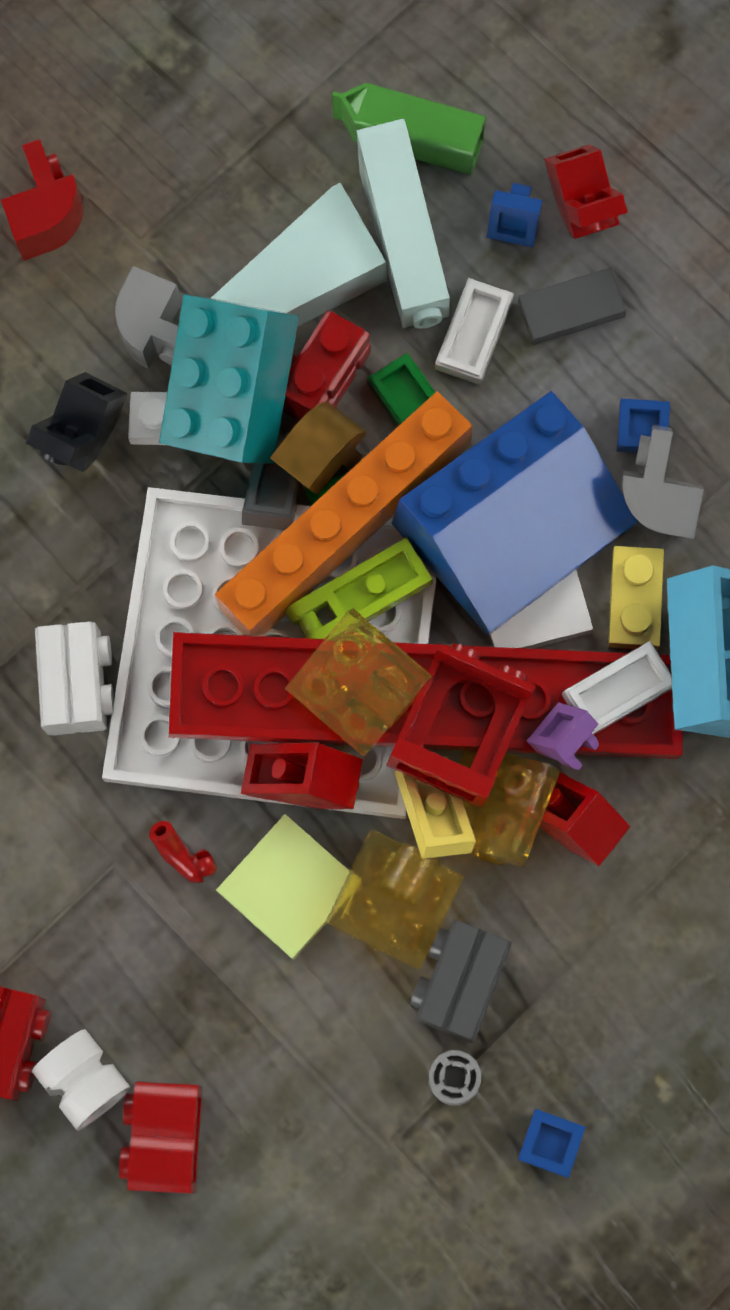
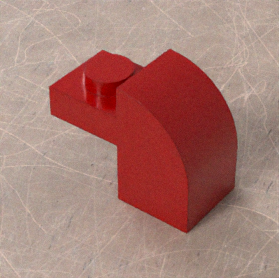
M40 139L22 145L37 187L1 199L13 237L24 261L56 250L67 243L76 233L83 215L82 197L74 174L64 177L56 153L46 156Z
M588 144L544 159L556 204L565 227L573 239L620 225L618 216L626 214L628 211L623 193L610 187L601 149Z

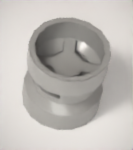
M450 1050L440 1054L433 1061L429 1070V1086L433 1095L440 1102L449 1106H460L469 1102L477 1094L481 1084V1070L477 1061L470 1054L460 1050Z

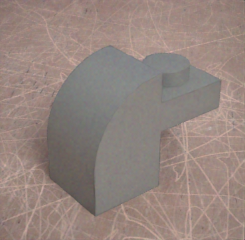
M133 266L119 292L115 306L116 322L123 342L132 358L147 369H149L156 353H159L158 356L162 361L172 366L178 326L172 324L182 304L178 286L175 283Z
M652 425L650 436H640L635 465L644 466L643 474L623 470V494L626 504L633 516L647 528L663 534L694 539L703 496V485L665 478L673 430L668 427Z

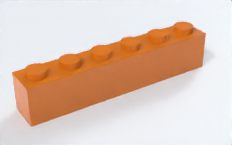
M436 391L214 594L219 610L244 635L264 636L287 615L285 611L291 604L310 594L394 516L400 498L454 461L471 445L473 425Z

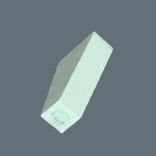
M405 119L356 130L359 173L382 256L386 261L387 274L402 328L414 326L415 328L423 329L435 326L443 318L449 317L450 297Z
M338 183L323 194L211 298L299 315L298 326L327 312V310L329 311L386 282V261L342 184Z

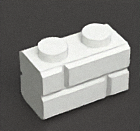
M91 621L35 628L41 728L47 735L52 736L108 729L107 715H112L115 698L112 684H104L103 666L112 665L109 636H101L98 626L95 622Z

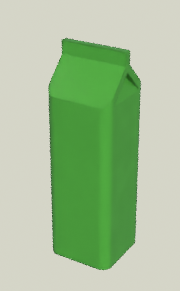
M370 83L361 84L345 93L335 91L332 93L333 118L344 123L354 142L357 143L356 130L405 119L416 160L472 175L485 137L486 116Z

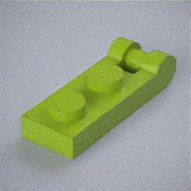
M406 537L297 600L286 609L285 613L293 625L300 626L306 638L338 640L431 586L433 579ZM328 606L336 619L323 626L316 613Z

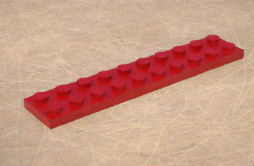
M173 632L168 738L394 747L440 644ZM466 646L479 654V661L498 668L499 665L513 667L527 676V682L536 685L506 751L537 753L527 742V739L558 702L567 705L561 695L565 690L629 654ZM659 654L672 675L670 655ZM472 681L460 682L451 687L442 702L423 748L478 751L494 712L493 697L488 689ZM672 689L594 734L599 743L596 750L581 745L574 754L679 759L683 756V731L674 729Z

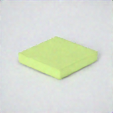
M284 814L216 891L294 960L362 882Z

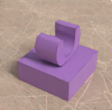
M558 702L527 739V742L539 755L558 760L564 766L579 770L583 765L576 759L574 754L581 745L590 749H597L599 743L592 732L599 724L587 710Z

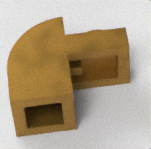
M323 402L309 411L296 424L270 458L304 486L319 495L342 464L349 470L357 465L363 455L356 447L368 432L331 403Z

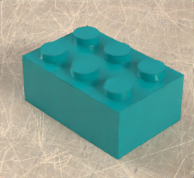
M184 294L159 443L241 463L273 464L274 461L270 457L276 451L299 315Z

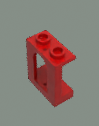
M440 643L386 766L481 808L488 799L496 774L536 685L527 682V676L513 667L499 665L498 668L479 661V654L466 646L453 643L448 647ZM466 681L476 682L487 688L494 701L493 717L470 768L423 748L446 694L451 687Z

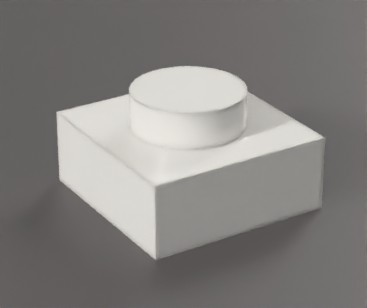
M131 392L128 432L130 444L165 445L159 443L167 392Z

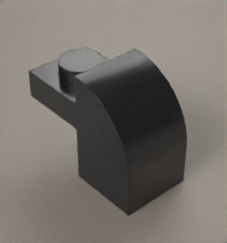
M86 372L66 380L53 416L32 425L26 444L40 450V455L49 462L58 465H69L84 472L96 460L110 437L127 393Z

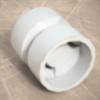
M86 1029L80 1030L60 1043L42 1058L32 1070V1073L50 1096H62L59 1108L77 1131L101 1117L131 1089L113 1064H101L100 1058L103 1051Z

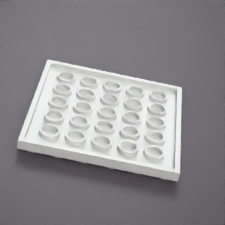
M148 487L102 779L104 782L295 805L240 794L250 744L284 742L168 738L173 632L244 635L219 610L214 594L284 531L242 525L244 498ZM297 505L294 521L311 506ZM393 517L313 591L404 539L391 524ZM420 558L431 575L433 584L338 640L428 644L437 576ZM328 606L316 613L323 626L336 619ZM287 615L264 635L268 637L306 638L300 626L293 625ZM323 744L363 759L354 809L328 810L406 819L407 810L395 776L396 770L386 766L394 747Z

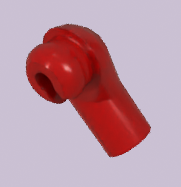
M160 821L151 827L149 838L162 858L189 882L202 883L204 882L203 878L216 873L217 865L209 850L201 849L191 855L170 822Z

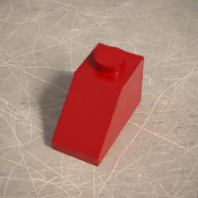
M320 743L250 744L240 794L317 809H354L363 759Z
M539 761L533 764L506 798L515 809L565 848L597 866L603 863L631 827L598 791Z

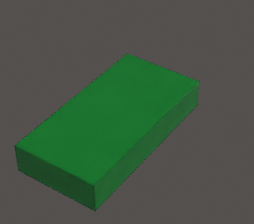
M408 352L367 377L368 386L397 427L435 393V390Z

